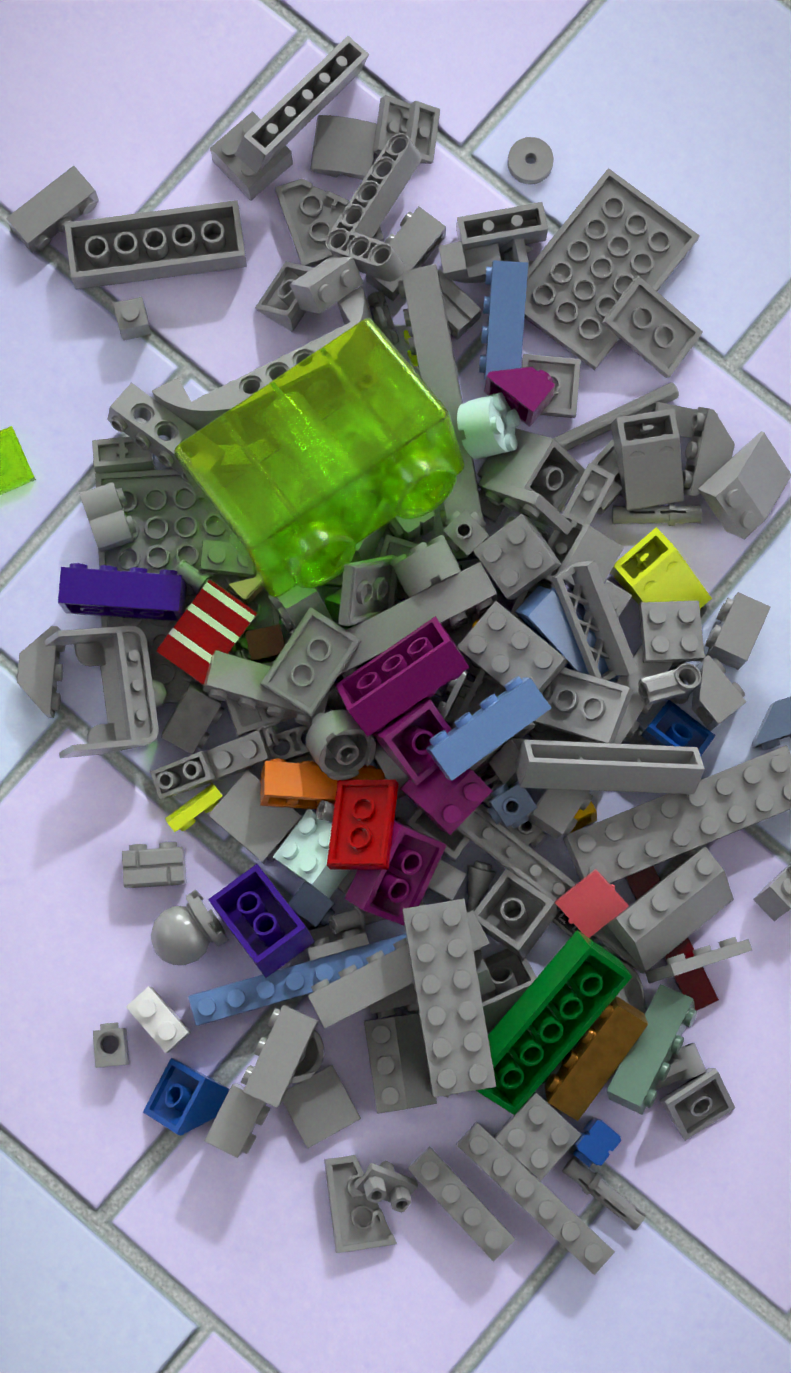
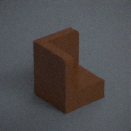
M280 624L250 630L245 633L251 661L262 664L276 660L285 646Z

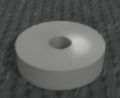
M525 137L516 141L510 148L507 165L510 174L517 181L530 185L537 184L545 180L551 173L554 156L550 146L542 139ZM531 157L534 158L536 162L533 164H529L526 162V159Z

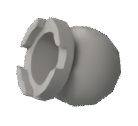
M196 889L186 895L188 902L186 906H173L166 909L154 921L151 932V942L154 951L163 961L169 964L187 965L196 962L207 952L210 942L221 946L229 940L220 921L212 909L207 911L202 902L204 898Z

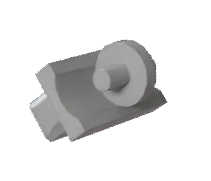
M384 1161L380 1165L370 1163L365 1174L354 1183L356 1190L366 1193L368 1201L378 1203L382 1200L391 1203L392 1210L400 1213L404 1212L411 1204V1195L418 1188L417 1180L394 1172V1165L388 1161Z

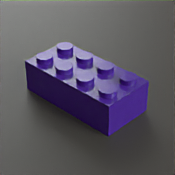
M71 563L69 567H61L58 604L66 614L178 621L185 612L187 586L182 575H177L178 572L175 570L162 569L157 574L147 573L148 570L145 568L131 567L128 572L117 571V567L110 565H101L99 569H87V565L80 563Z

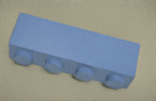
M493 260L492 267H486L485 284L491 285L490 297L484 296L483 314H489L488 326H482L481 343L487 344L486 355H480L479 373H485L484 379H486L490 371L521 368L528 262Z
M538 586L518 607L515 613L534 633L567 659L568 663L564 666L565 668L589 675L556 589ZM576 611L578 619L583 621L582 616ZM589 630L587 642L590 647L594 648L596 636L593 631ZM600 657L597 667L600 675L609 671L605 659ZM615 676L609 681L614 682L619 676Z
M520 676L515 677L504 686L506 691L498 697L495 694L487 697L479 704L481 709L473 715L470 712L464 714L454 722L456 724L454 729L448 733L443 730L429 740L432 745L427 747L426 750L447 779L454 780L551 709V706L531 678L524 677L521 679Z

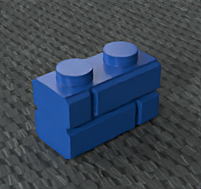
M591 1118L583 1128L585 1132H580L582 1135L573 1144V1147L576 1149L573 1155L589 1168L593 1163L601 1166L609 1157V1150L614 1151L622 1141L621 1136L602 1120Z

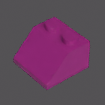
M533 367L490 371L486 376L484 392L487 395L503 393L511 410L515 409L520 420L531 427L551 402L555 384L553 383V378L541 369L539 371Z
M424 698L413 705L408 713L397 716L383 730L374 732L373 735L387 755L414 784L418 785L439 768L426 750L427 747L432 745L429 740L443 730L448 733L451 731V728L432 701Z
M438 768L418 785L409 779L400 788L441 831L449 835L492 792L470 768L452 781L447 779L440 768Z

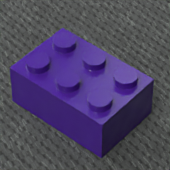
M258 864L208 899L219 917L265 978L315 942L306 926Z

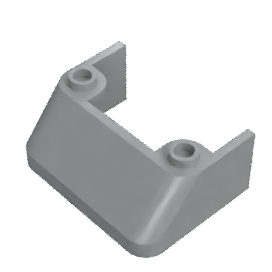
M136 626L61 630L45 640V646L74 644L76 657L81 664L89 667L100 666L108 724H99L89 730L87 744H77L59 752L60 758L103 755L146 746L155 741L159 733L147 639L145 633Z

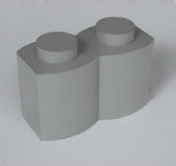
M112 482L79 493L100 552L134 541L132 533L137 532L132 516H125L122 506L127 505V501L122 488L116 489Z

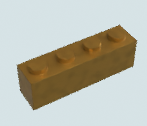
M616 996L579 1039L580 1042L577 1047L567 1053L562 1061L563 1066L559 1072L552 1074L545 1084L547 1102L576 1121H579L648 1026L645 1014Z

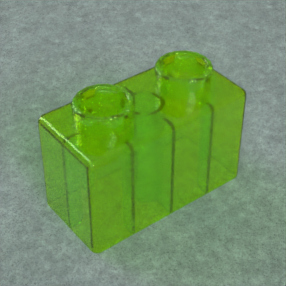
M371 318L363 319L185 439L174 449V454L199 501L272 597H280L296 585L301 588L311 589L322 586L336 578L344 571V564L352 561L357 543L397 516L412 520L423 517L441 505L452 492L456 483V476L464 470L465 466L449 411Z

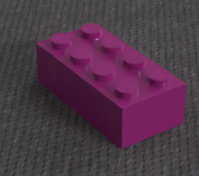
M435 616L337 683L336 687L347 710L368 737L374 732L383 730L397 716L408 713L413 705L422 699L434 695L438 688L450 680L459 678L469 666Z

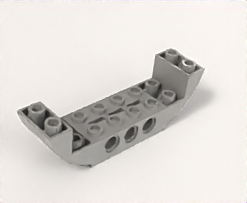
M361 286L337 302L344 326L336 328L332 332L314 341H310L306 345L288 354H284L280 358L262 367H258L254 371L236 380H232L226 385L193 401L190 400L179 378H176L152 390L156 401L217 446L245 444L247 448L350 396L351 388L361 379L370 364L376 342L375 324L364 288Z

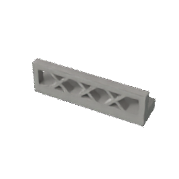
M596 561L576 562L552 576L551 579L589 675L609 681L615 676L631 675L638 671ZM570 575H572L575 583L573 594L567 592L563 581ZM578 603L583 604L586 611L583 621L579 620L576 614ZM589 630L593 631L596 636L594 648L590 647L587 642ZM600 657L605 659L609 671L600 675L597 667Z

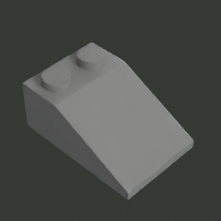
M761 431L700 486L698 491L726 532L745 540L767 519L791 478V473L765 432Z

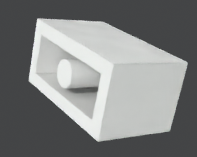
M148 986L126 1006L129 1012L165 1053H169L191 1033L188 1027L153 987Z

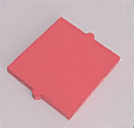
M597 869L555 901L556 905L568 917V922L570 924L574 923L588 938L629 907L624 899L615 891V885L609 884Z

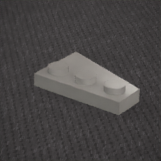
M484 475L477 484L486 493L484 497L497 506L500 504L505 505L514 512L526 515L566 535L574 526L539 493Z
M735 936L718 942L720 948L711 950L710 945L692 950L694 956L687 959L684 953L668 958V965L645 972L648 983L670 978L752 951L750 941L746 939L737 942Z
M356 1155L324 1159L335 1252L343 1253L396 1245L397 1242L387 1225L385 1216L378 1203L368 1201L366 1193L355 1189V1181L364 1175Z

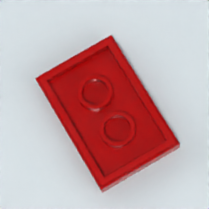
M396 779L337 781L327 867L330 870H389L399 785Z

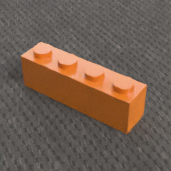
M278 758L265 761L261 771L260 806L317 810L322 800L335 804L338 780L329 778L314 761L289 763L284 759ZM364 765L358 770L360 774L347 779L385 780V774L382 769H376L372 765L368 767Z

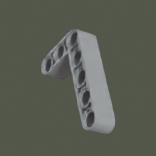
M399 133L389 139L325 240V245L332 255L352 257L359 272L389 282L395 281L403 274L405 265L389 244L373 239V236L421 162V154L408 135Z

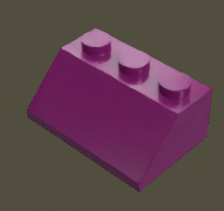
M394 820L389 870H357L345 899L366 912L404 926L402 909L420 905L447 844Z

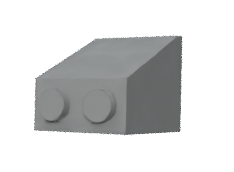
M515 428V436L518 443L517 449L487 457L477 475L480 478L484 475L539 493L554 508L561 512L585 469L554 438Z

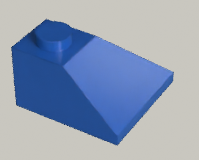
M171 1058L143 1113L182 1136L216 1118L230 1089L201 1072Z

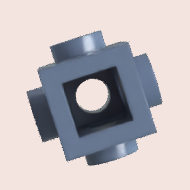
M519 781L514 782L510 786L506 783L498 786L491 792L493 797L487 800L491 806L487 809V812L495 824L502 823L504 827L511 825L513 829L525 823L529 819L527 814L538 808L527 790L520 788ZM509 801H512L513 807L507 811L506 805Z

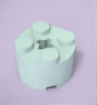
M503 393L470 400L459 406L457 413L458 430H464L466 439L461 441L465 450L473 459L486 458L517 449L518 443L515 436V428L520 425V418L515 409L511 410Z

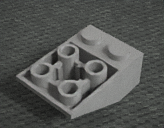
M675 409L616 418L611 424L626 511L683 502L684 489L680 436Z

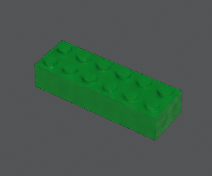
M577 930L489 1033L488 1040L496 1087L476 1091L515 1116L633 977L623 963Z

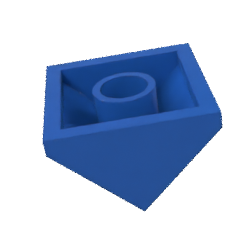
M670 699L641 734L652 745L698 747L700 756H702L716 736Z

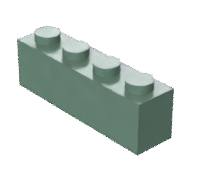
M662 984L659 985L645 1013L648 1026L620 1063L607 1089L609 1100L643 1115L646 1107H652L658 1093L655 1091L659 1080L664 1081L671 1068V1064L668 1062L673 1053H679L684 1042L682 1034L686 1026L690 1028L693 1025L697 1016L693 998Z

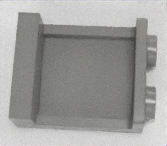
M247 770L208 816L265 864L267 860L270 862L275 860L273 858L274 854L302 816L293 808L260 806L261 781Z

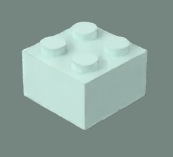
M308 809L274 854L273 858L330 898L350 870H330L327 867L332 824L327 820L318 819L316 813Z

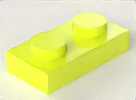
M211 783L167 816L165 820L174 832L179 829L185 831L196 822L195 817L203 811L205 813L212 811L223 796L216 786Z

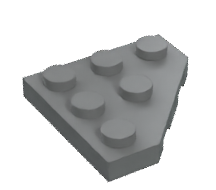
M302 178L275 187V192L301 265L312 267L332 256V253L325 245V240L349 203V200L330 191L326 192L317 188L311 182ZM379 227L373 239L384 242V236Z

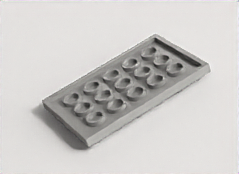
M608 168L528 267L524 318L595 371L619 341V338L601 322L633 279L640 276L652 288L658 291L699 240L700 235Z

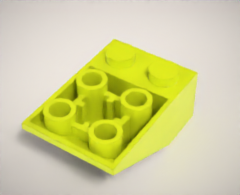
M657 527L622 556L610 571V574L626 592L632 595V598L638 605L641 602L699 600L701 609L712 599L679 551Z

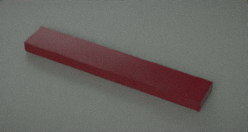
M654 866L625 877L635 900L639 899L661 881ZM689 937L663 957L667 965L668 958L683 953L686 959L694 956L692 951L694 948ZM703 967L673 976L680 992L694 999L696 1011L719 1000Z

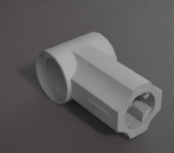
M683 663L675 670L641 678L638 681V693L641 701L646 705H651L673 698L685 699L701 682V672L693 664ZM679 677L684 678L688 682V685L683 684L680 681Z
M695 1043L681 1047L678 1054H672L668 1062L671 1064L670 1071L664 1081L659 1080L655 1090H659L679 1080L691 1079L706 1072Z

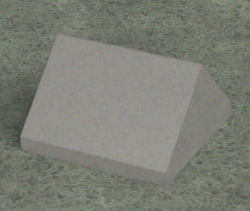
M285 261L255 309L293 332L306 311L300 309L290 283L313 269V267Z
M585 523L557 573L576 562L596 561L602 579L605 582L624 547ZM570 575L563 581L573 591L575 583L572 575Z
M716 1068L706 1069V1072L692 1078L659 1100L685 1141L735 1109V1105Z

